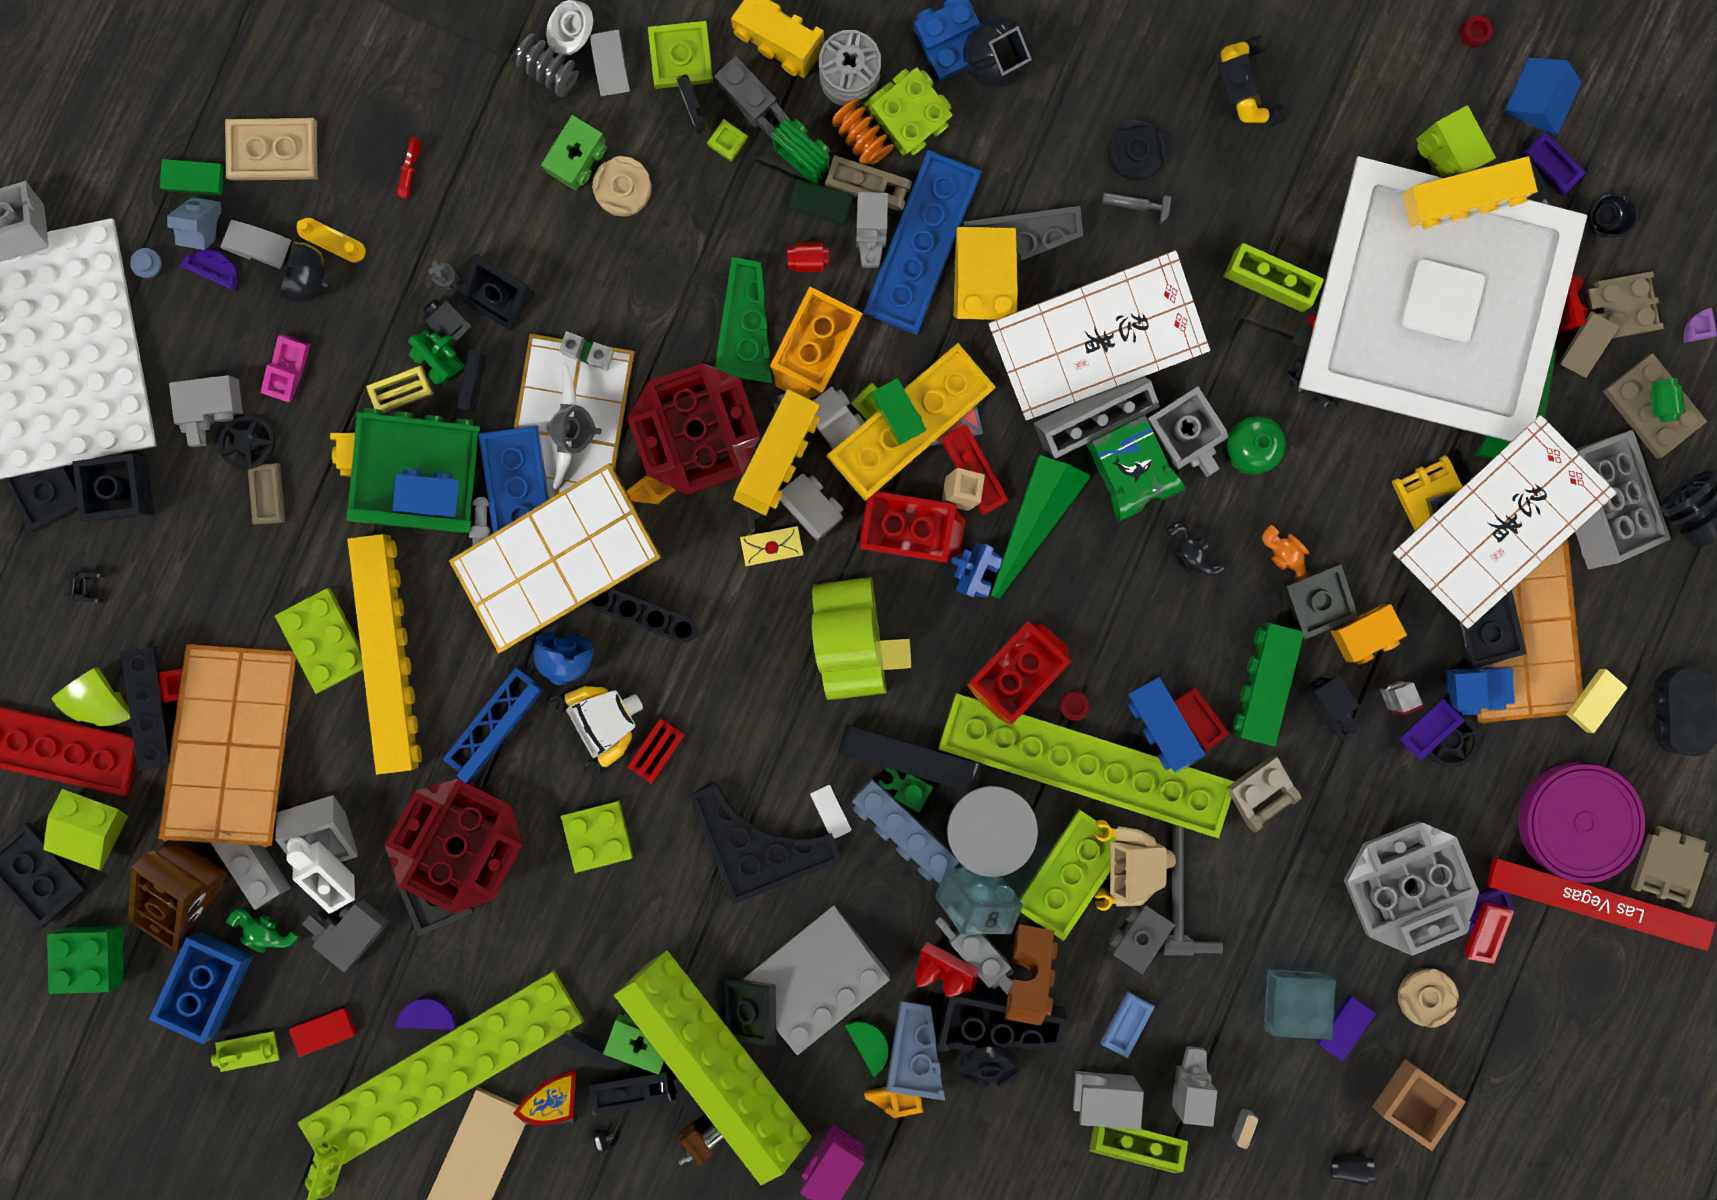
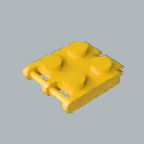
M1446 455L1440 457L1439 462L1426 468H1417L1416 473L1401 480L1397 478L1392 481L1393 487L1415 532L1430 519L1426 499L1463 488ZM1440 467L1443 468V469H1441V470H1439V471H1437V472L1432 473V474L1429 475V476H1428V474H1427V473H1429V472H1431V471H1433V470H1436V469H1438V468H1440ZM1419 478L1418 481L1404 487V484Z

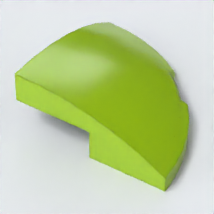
M93 668L51 698L62 712L78 722L84 721L94 723L96 726H110L130 720L128 705L120 692L114 693L99 668Z

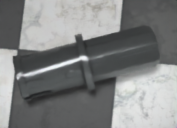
M438 261L431 262L433 267L428 269V272L435 284L448 290H452L451 286L456 288L459 285V277L452 266L446 263H439Z

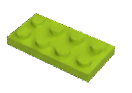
M1079 809L1014 906L1015 909L1045 929L1054 931V935L1063 941L1110 873L1111 841H1116L1114 837L1107 841L1098 840L1094 833L1103 834L1107 828L1097 826L1095 824L1096 820Z

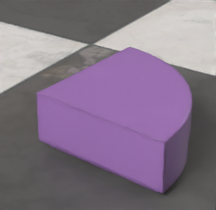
M1712 308L1696 313L1688 321L1684 330V343L1717 336Z

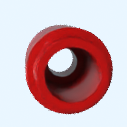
M823 242L795 243L794 246L787 247L788 269L796 270V273L824 272V266L830 265L829 247L823 248Z

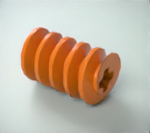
M856 98L840 108L832 119V125L840 127L838 131L840 136H847L845 142L847 146H854L853 154L856 156L861 155L859 159L860 164H874L885 157L894 148V145L883 146L887 135L876 136L880 126L876 125L870 128L869 124L874 117L870 115L863 118L862 115L867 108L866 106L856 108L855 105L860 99Z

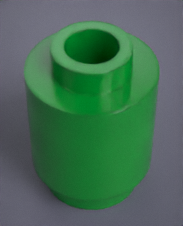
M1678 378L1652 382V389L1649 391L1653 418H1660V423L1680 420L1679 415L1685 413L1682 385H1678Z

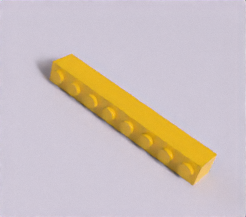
M384 534L348 538L376 775L414 770L419 768L418 763L422 760V752L420 746L416 745L415 733L418 732L417 717L412 714L411 704L415 702L413 687L409 686L408 675L411 674V663L409 657H405L404 646L408 643L406 629L402 628L401 616L404 615V605L402 599H398L397 587H400L401 580L399 571L394 566V558L397 557L396 543L394 540H391L390 535Z

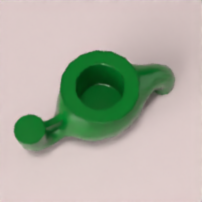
M235 909L226 920V923L233 927L241 925L244 936L240 938V941L247 947L260 953H266V948L290 947L300 937L292 931L288 936L282 937L275 928L277 925L276 921L265 915H261L259 919L252 918L243 909Z

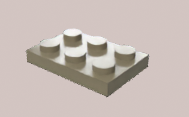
M1651 353L1606 387L1603 392L1655 458L1658 459L1664 457L1707 421L1684 392L1685 413L1679 415L1680 420L1660 423V418H1653L1649 391L1652 389V382L1672 379V377L1656 356Z

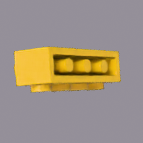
M1528 156L1412 186L1404 191L1402 196L1410 228L1421 225L1422 230L1441 225L1440 220L1450 218L1451 222H1457L1469 218L1470 212L1479 210L1480 215L1499 210L1498 205L1508 203L1509 207H1515L1527 203V197L1538 191Z
M787 389L736 489L734 501L765 516L770 507L777 508L784 493L779 489L783 481L789 483L796 469L791 464L795 456L802 457L809 443L804 438L808 431L814 433L821 417L816 415L820 407L819 404Z

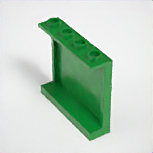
M364 408L363 413L357 412L346 520L350 522L470 533L471 505L480 426H473L474 421L467 419H456L455 423L443 422V417L425 415V420L413 419V414L407 412H395L394 416L382 415V410L374 408ZM403 469L419 470L422 477L433 478L434 472L452 474V480H459L455 517L444 518L392 512L396 474H402Z

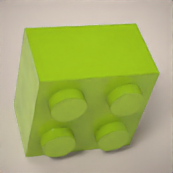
M1468 105L1437 121L1416 138L1418 150L1422 157L1427 158L1432 168L1433 176L1447 178L1478 170L1496 158Z

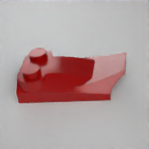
M876 491L865 503L859 549L947 563L950 558L961 553L966 519L960 515L956 504Z
M1027 621L967 686L987 709L998 719L1011 726L1071 663L1067 653L1068 647L1044 624L1032 625Z

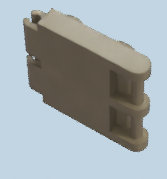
M1653 271L1598 281L1594 283V288L1586 290L1589 311L1598 309V315L1620 326L1612 339L1664 329L1663 323L1659 321L1656 305L1659 303V298L1654 295L1651 279L1654 278Z
M1657 826L1654 835L1649 833L1647 835L1632 881V890L1638 892L1645 890L1656 894V897L1665 900L1669 898L1681 902V905L1690 908L1694 902L1709 853L1704 852L1706 841L1685 834L1681 835L1680 832ZM1644 882L1657 885L1658 889L1645 885ZM1669 890L1682 893L1683 897L1669 893Z

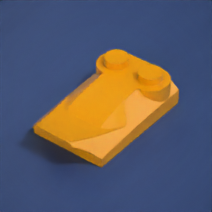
M809 287L770 365L775 377V386L785 392L789 389L807 399L822 394L854 331L857 329L863 313Z

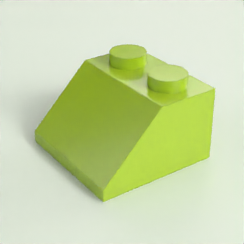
M62 789L48 815L43 850L101 871L128 815L119 809Z

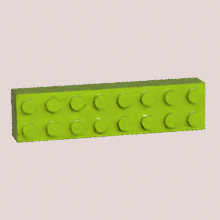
M668 950L637 972L614 994V997L759 1184L763 1185L783 1175L812 1136Z

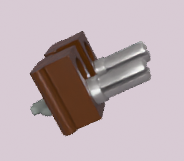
M691 1122L678 1133L681 1144L687 1150L678 1161L679 1164L682 1165L694 1159L697 1165L700 1166L713 1155L711 1148L724 1137L714 1125L701 1133L695 1124Z

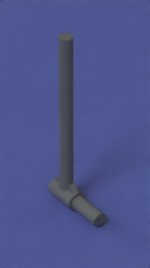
M1172 824V852L1176 858V864L1172 867V922L1175 926L1172 929V934L1168 935L1162 945L1163 956H1193L1194 953L1222 954V942L1193 941V939L1184 934V827Z

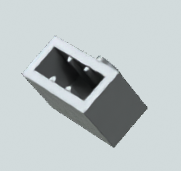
M1145 903L1141 906H1132L1125 916L1127 922L1121 930L1117 929L1113 933L1109 941L1111 945L1109 948L1110 952L1141 974L1145 972L1175 926L1172 921Z

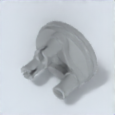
M986 786L969 792L958 801L950 814L947 834L954 856L965 868L981 876L999 877L1018 870L1027 862L1037 843L1038 827L1031 807L1020 795L1007 788Z

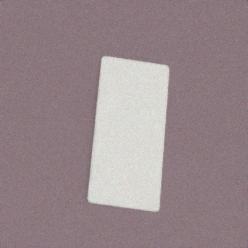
M830 785L810 794L828 833L832 832L834 839L851 831Z

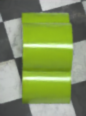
M872 577L814 584L812 590L814 614L812 615L813 645L819 672L822 673L827 700L887 693Z

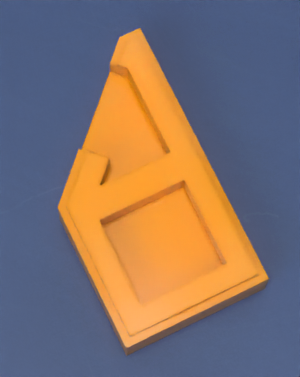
M646 475L629 488L625 494L629 501L660 504L676 490Z
M886 1087L864 1091L865 1099L882 1108L893 1118L923 1113L921 1098L918 1096L887 1092Z

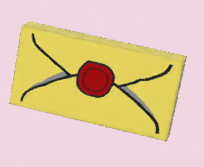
M798 526L740 537L746 566L803 555Z

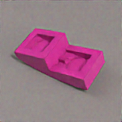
M284 334L278 335L272 363L266 367L261 393L291 402L306 363L310 343Z

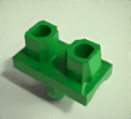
M429 328L419 335H412L408 340L412 346L409 356L415 363L422 364L427 362L432 367L429 372V378L437 385L462 373L466 367L451 348L455 342L451 335H446L442 338L437 332Z

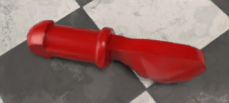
M417 137L410 138L404 166L400 168L402 171L399 187H397V195L402 199L410 196L413 173H415L412 165L419 158L421 152V145Z

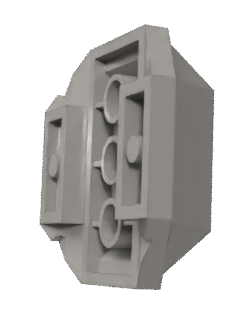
M1420 821L1363 843L1344 879L1365 934L1411 956L1467 934L1471 923L1469 920L1479 895V890L1457 837ZM1413 878V889L1405 892L1404 886L1406 881Z

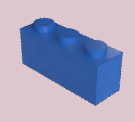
M1160 677L1128 694L1132 702L1127 705L1136 719L1142 717L1147 727L1142 729L1151 745L1154 743L1158 744L1162 753L1157 756L1166 771L1172 768L1176 774L1206 757Z

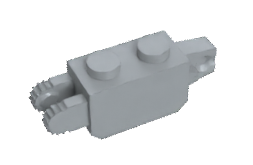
M953 905L949 910L951 915L962 924L959 929L954 932L946 920L941 917L935 922L947 935L950 944L970 965L978 968V976L983 982L994 990L1000 986L1008 995V990L1013 982L1009 976L1014 973L1009 962L971 919L968 920Z

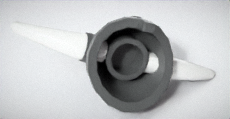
M565 364L562 365L563 394L560 410L547 423L548 433H550L552 440L557 445L558 452L557 471L553 484L554 489H558L569 468L572 454L581 452L592 441L595 434L600 435L602 432L601 428L595 427L589 412L585 408L576 405L572 377L568 366Z

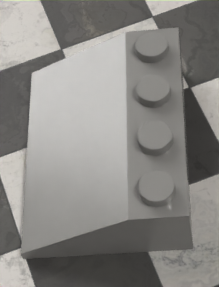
M1633 429L1575 449L1617 492L1575 531L1588 569L1622 562L1671 540Z
M833 905L745 976L743 980L776 984V1029L796 1055H799L890 981V976L887 969L835 905Z

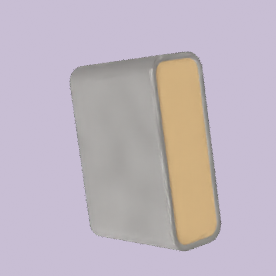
M1246 1108L1241 1110L1232 1134L1236 1144L1244 1149L1249 1147L1258 1123V1118L1251 1110Z

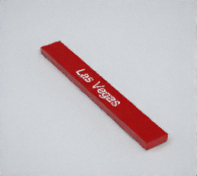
M1494 857L1485 886L1706 951L1709 949L1716 925L1712 921Z

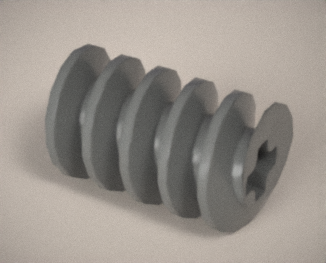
M530 33L519 44L513 56V62L516 63L520 70H526L530 77L536 76V80L540 84L545 83L547 89L555 90L557 96L564 97L572 89L579 77V71H573L575 62L569 60L564 65L565 55L563 53L554 58L556 49L551 46L544 51L546 42L542 39L535 45L536 34Z

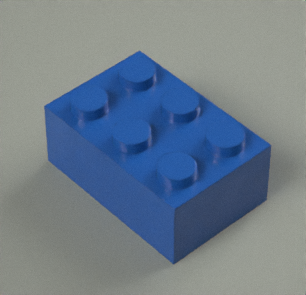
M202 931L187 937L149 1020L201 1044H205L217 1036L254 955Z

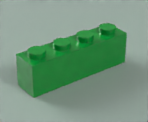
M1263 623L1262 628L1259 627L1254 638V644L1257 645L1255 656L1250 657L1247 666V673H1250L1247 685H1243L1240 693V701L1243 702L1241 711L1236 713L1233 721V730H1236L1234 736L1276 746L1304 636L1303 631L1271 623Z

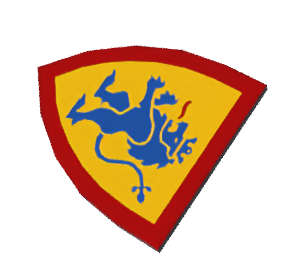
M573 1070L548 1080L527 1096L513 1114L523 1123L534 1127H551L564 1123L574 1124L577 1121L575 1105L578 1071Z

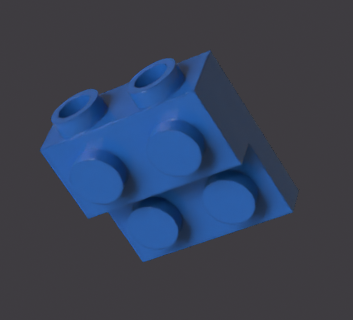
M946 0L943 3L944 8L936 12L932 8L926 9L917 15L918 20L914 22L913 30L938 82L971 67L969 63L964 62L963 49L967 36L980 22L969 0Z

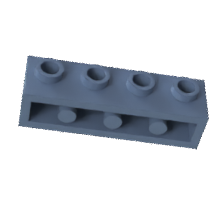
M871 777L853 796L854 812L864 821L869 817L877 825L874 830L885 841L891 838L898 845L895 850L905 860L909 861L912 858L920 865L917 869L918 872L929 882L934 878L940 883L959 863L954 854L906 808L895 800L890 793L883 789L874 778Z

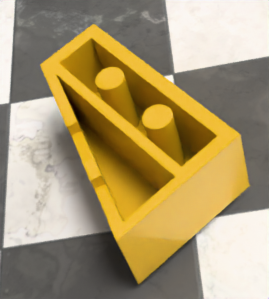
M744 0L731 18L734 34L746 43L750 40L757 45L758 51L766 58L772 59L774 57L780 61L782 68L792 76L798 74L805 78L819 59V54L824 44V30L817 26L813 31L801 25L803 21L801 17L794 14L790 18L780 11L781 7L771 0Z

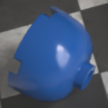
M546 632L536 637L534 663L538 671L544 677L550 679L552 683L565 685L568 682L581 678L589 670L594 648H592V643L582 636L565 632V638L555 637V632Z

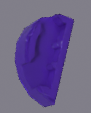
M212 249L197 251L192 255H187L179 265L233 291H237L239 283L237 268L231 259L219 251Z
M432 997L418 998L408 1004L398 1016L396 1023L397 1028L449 1030L457 1028L454 1013H451L450 1009L443 1004V1001Z

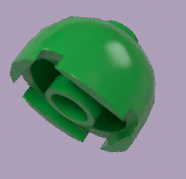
M1254 416L1245 418L1233 425L1228 433V438H1226L1225 451L1234 468L1245 474L1258 475L1267 473L1279 464L1285 455L1287 444L1285 434L1277 423L1269 418Z

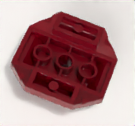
M705 363L647 382L628 417V422L647 476L686 495L742 477L761 438L741 379ZM696 422L703 424L704 431L701 436L696 438L689 436L688 429L691 424Z
M459 779L414 791L385 847L400 888L452 914H456L495 900L523 847V843L511 805ZM460 838L464 841V849L460 854L453 855L449 850V845L454 839Z

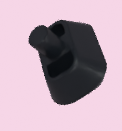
M594 1130L592 1138L598 1153L603 1154L609 1148L607 1142L613 1140L612 1134L605 1136L603 1130Z

